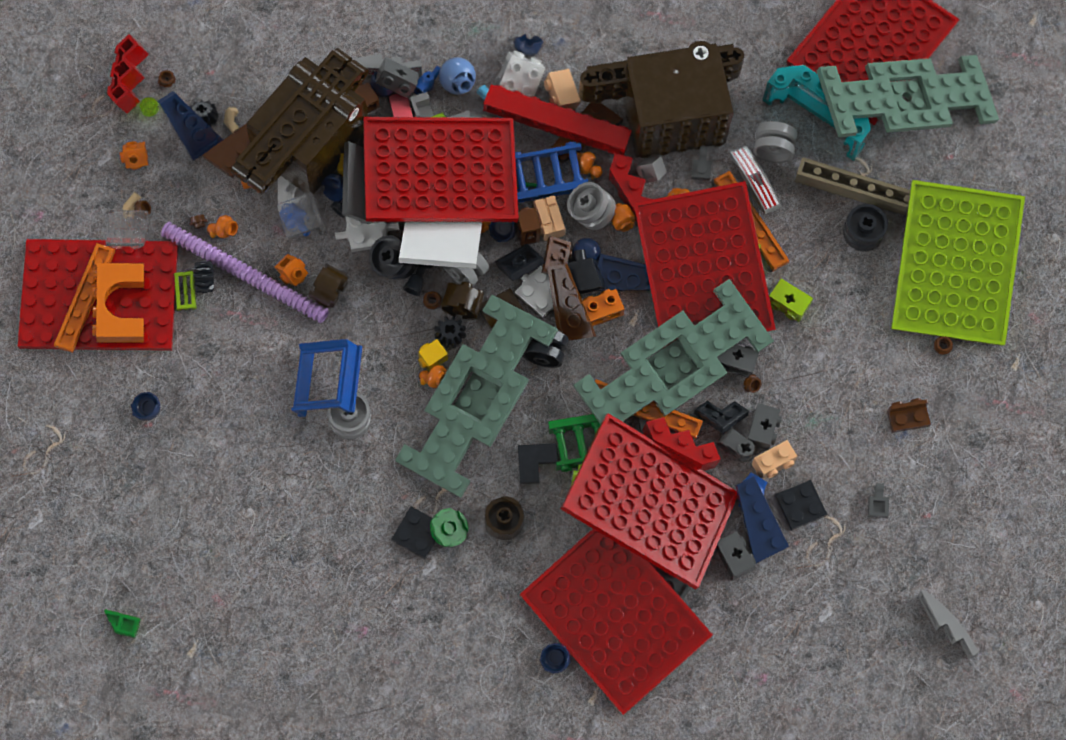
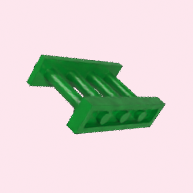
M593 414L548 421L549 434L556 435L561 461L556 462V471L568 472L573 470L572 468L582 465L587 454L583 430L584 428L592 427L596 435L600 427V423ZM573 430L576 434L580 458L569 460L564 434L566 431Z

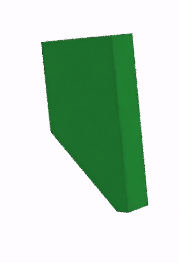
M107 609L104 610L116 634L135 639L141 622L140 618Z

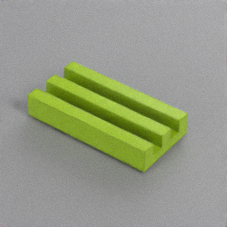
M194 272L174 273L177 311L197 309ZM187 276H190L192 304L188 302ZM179 277H183L185 305H181Z

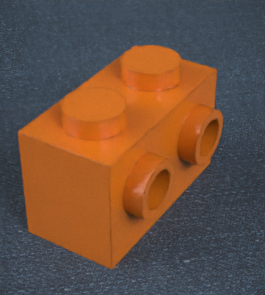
M608 289L601 292L598 296H588L583 299V304L592 326L624 315L625 308L616 289L612 291Z

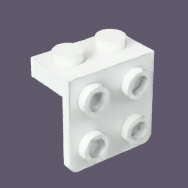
M508 51L506 57L508 64L499 85L510 91H519L525 96H535L545 71V67L541 64L542 61L531 57V59L525 58V55L518 51H514V53Z

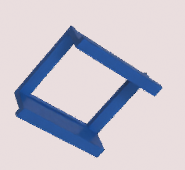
M348 339L300 343L294 405L291 411L297 413L299 417H306L307 410L340 408L347 413H355L363 346L356 345ZM342 351L337 398L308 402L314 353Z

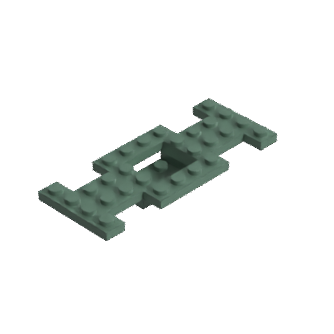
M730 279L713 290L723 304V307L694 326L683 310L622 351L620 355L628 364L630 370L610 384L600 389L591 375L588 374L573 385L600 425L607 413L623 422L651 402L657 405L665 417L728 373L718 360V356L745 338L748 339L757 353L774 342Z
M491 295L482 311L498 321L481 350L477 352L464 344L461 346L424 410L426 413L439 419V422L421 453L404 444L395 459L397 463L460 498L471 481L455 471L472 441L478 440L491 447L529 382L528 378L514 371L532 338L549 347L558 332L556 327L494 295ZM472 371L473 374H472V376L470 377V379H469L468 383L466 384L465 388L463 389L461 395L459 396V398H458V400L456 401L455 405H452V403H453V401L455 400L457 394L459 393L460 389L462 388L464 382L466 381L467 377L469 376L470 372Z

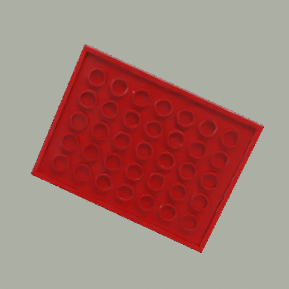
M836 0L790 55L786 64L789 66L805 65L816 73L819 67L836 66L841 82L869 80L865 69L868 63L929 59L960 19L933 0ZM868 117L869 122L874 126L879 121L877 117Z
M363 117L366 222H518L513 118Z
M746 181L634 203L658 327L683 310L695 326L723 307V304L713 290L730 279L767 332L776 330Z
M26 239L17 345L19 349H59L54 347V343L96 243L115 249L111 263L144 264V288L116 289L109 294L105 302L107 310L116 317L144 318V342H97L96 336H93V325H96V318H93V306H97V299H95L74 350L172 351L176 298L174 273H177L179 248L175 241Z
M607 413L560 509L696 590L700 586L738 494L730 486Z
M594 529L588 532L519 594L623 715L630 711L714 636L650 562Z

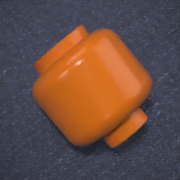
M615 204V214L611 220L614 228L622 232L631 230L636 222V216L628 204Z

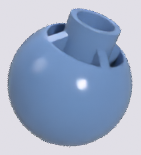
M455 57L447 60L442 65L439 71V80L447 92L456 95L464 94L473 87L476 80V72L468 60Z

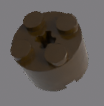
M326 263L325 268L321 269L313 283L315 289L313 291L310 290L308 297L328 308H334L339 299V291L343 292L345 290L349 277H347V274Z
M448 282L442 302V311L456 317V314L463 315L462 319L466 320L477 319L484 291L472 288V284L468 282H461V285Z
M502 496L492 500L487 505L485 510V526L490 535L499 540H512L521 532L524 524V511L516 499ZM507 516L508 520L502 521L501 518Z

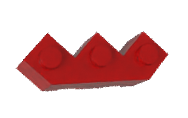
M130 34L116 45V59L112 63L110 73L112 78L111 85L107 89L109 97L126 114L141 102L132 90L145 79L136 67L149 55L144 47Z
M615 153L610 167L609 179L617 189L623 203L628 204L635 214L634 203L652 200L642 196L646 179L629 175L633 158Z
M664 417L646 422L642 429V433L703 471L715 468L721 460L714 442L696 447L689 430L671 434Z

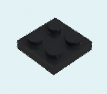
M528 244L495 261L496 266L512 281L522 278L523 275L545 264L543 257Z
M811 480L775 495L791 531L827 516V512Z
M410 506L392 536L391 541L426 559L436 542L430 531L432 517Z

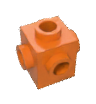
M131 141L123 145L120 159L121 163H125L126 169L137 170L142 166L149 165L145 141L138 143Z
M289 254L275 266L276 270L280 273L279 278L286 285L297 286L309 274L305 269V263L301 259H297Z

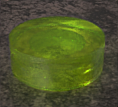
M152 97L144 98L140 102L141 113L147 117L156 115L159 111L156 99Z

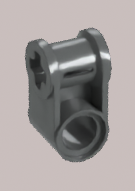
M733 428L724 432L717 441V445L722 450L730 453L742 462L750 461L753 457L754 444Z

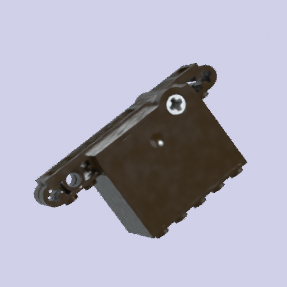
M696 41L689 48L627 57V60L587 66L586 71L582 72L580 76L579 97L584 102L601 103L608 99L619 100L623 98L629 129L632 130L631 139L635 158L641 157L644 159L657 154L664 156L670 152L677 151L682 153L689 149L700 150V146L720 147L726 144L734 113L727 83L740 76L745 54L742 49L734 47L733 44L717 46L716 43L709 44L706 41Z
M339 48L332 50L319 66L304 57L302 61H299L291 69L287 78L247 122L250 144L235 160L236 162L232 166L231 173L261 195L265 194L277 179L282 176L309 197H312L322 186L321 182L324 176L328 173H333L337 168L340 155L344 154V143L351 142L356 144L358 139L362 138L363 117H368L365 99L354 91L364 81L369 70L356 60H352V57Z

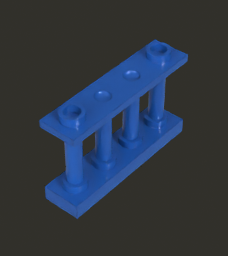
M568 142L565 146L524 154L515 152L516 177L519 188L517 190L518 204L542 198L545 199L550 196L556 197L571 194L578 185L588 182V179L581 177L576 152L581 151V143ZM569 153L574 179L572 182L565 183L562 179L558 155ZM551 157L555 183L552 186L544 184L540 164L541 158ZM532 160L537 186L536 189L528 190L525 185L521 162Z

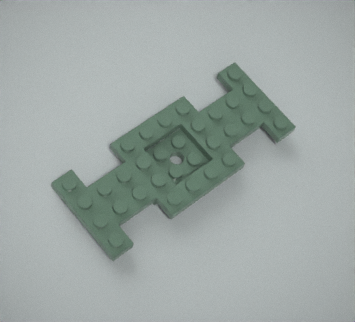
M977 55L961 56L958 59L962 73L936 75L931 58L868 63L865 69L869 80L841 82L836 66L819 67L817 70L838 137L855 136L858 133L854 122L855 118L877 117L878 120L882 119L886 133L950 127L953 122L949 110L975 108L980 124L996 123L999 117ZM902 96L907 97V99H908L909 102H907L906 100H904V99L902 98Z

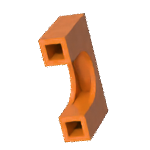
M97 263V270H93V281H97V288H93V299H97V306H93V318H96V325H93V336H96L97 342H144V318H119L112 315L105 306L107 297L116 289L144 288V264Z

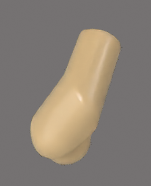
M236 107L227 108L224 116V124L231 133L239 129L238 125L234 122L238 114Z
M136 192L123 205V215L126 219H132L135 216L134 205L141 199V196Z

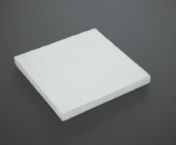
M405 222L399 263L476 269L482 222Z

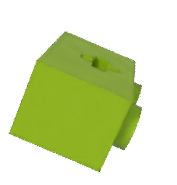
M782 278L769 295L771 308L782 311L787 318L798 322L813 300L811 296Z

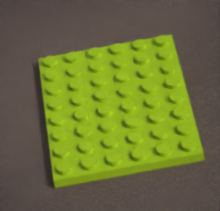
M912 180L891 330L939 337L945 336L952 339L1005 346L1025 196Z

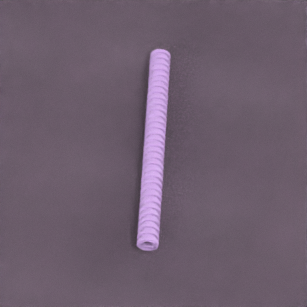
M167 222L163 226L161 236L166 237L167 240L175 241L178 246L181 245L187 251L191 250V253H196V256H201L202 259H206L207 262H211L213 265L216 264L218 268L221 267L227 273H231L233 276L236 275L238 279L241 278L244 282L247 281V284H252L253 287L257 286L258 290L262 289V292H267V295H272L273 298L277 297L278 301L282 300V303H287V306H292L298 312L302 311V314H308L309 318L313 317V320H318V323H322L326 319L329 312L328 308H323L317 302L313 303L312 299L308 300V297H303L297 291L293 292V289H288V286H283L282 283H278L277 280H273L271 277L268 278L266 274L262 275V272H257V269H252L246 263L242 264V261H237V258H232L231 255L227 256L226 252L222 253V250H217V247H212L211 244L207 245L206 241L202 242V239H197V236H192L186 230L182 231V228H177V225H172L171 222Z

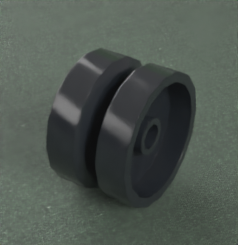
M872 204L856 206L850 211L843 227L845 241L857 251L867 252L874 250L880 245L887 231L888 220L886 214Z
M391 235L382 236L376 240L369 253V262L373 271L378 275L395 280H403L411 276L417 264L399 263L402 239Z
M558 331L548 347L532 338L522 357L539 366L549 368L561 367L565 357L563 351L567 349L569 339L565 334Z

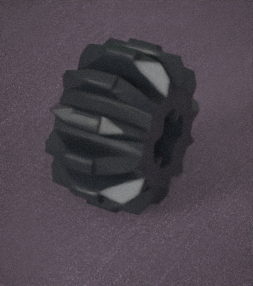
M201 99L200 102L194 101L193 105H189L210 127L216 125L219 115L215 104H211L210 100L204 102Z
M200 261L194 264V283L197 293H208L214 290L213 264L211 262Z
M445 316L444 322L439 320V326L434 327V331L437 332L434 334L435 339H439L438 341L441 345L445 343L446 349L449 347V344L456 348V343L461 345L463 343L462 339L466 338V333H464L466 327L462 325L461 319L455 322L454 316H452L451 320H448V317Z

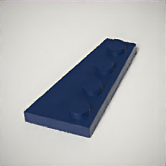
M174 91L157 101L193 161L223 141Z
M600 254L598 266L606 289L598 291L608 289L611 291L614 289L617 291H651L646 264Z
M753 476L735 485L743 512L744 525L748 534L749 547L756 563L788 548L789 545L755 477Z

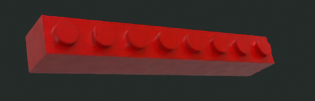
M491 84L483 103V111L503 118H513L515 122L612 154L624 155L631 137L632 130H629L626 126H617L604 119L598 120L589 114H580L571 108L559 107L553 102L547 103L534 96H525L519 91L507 90L501 85Z

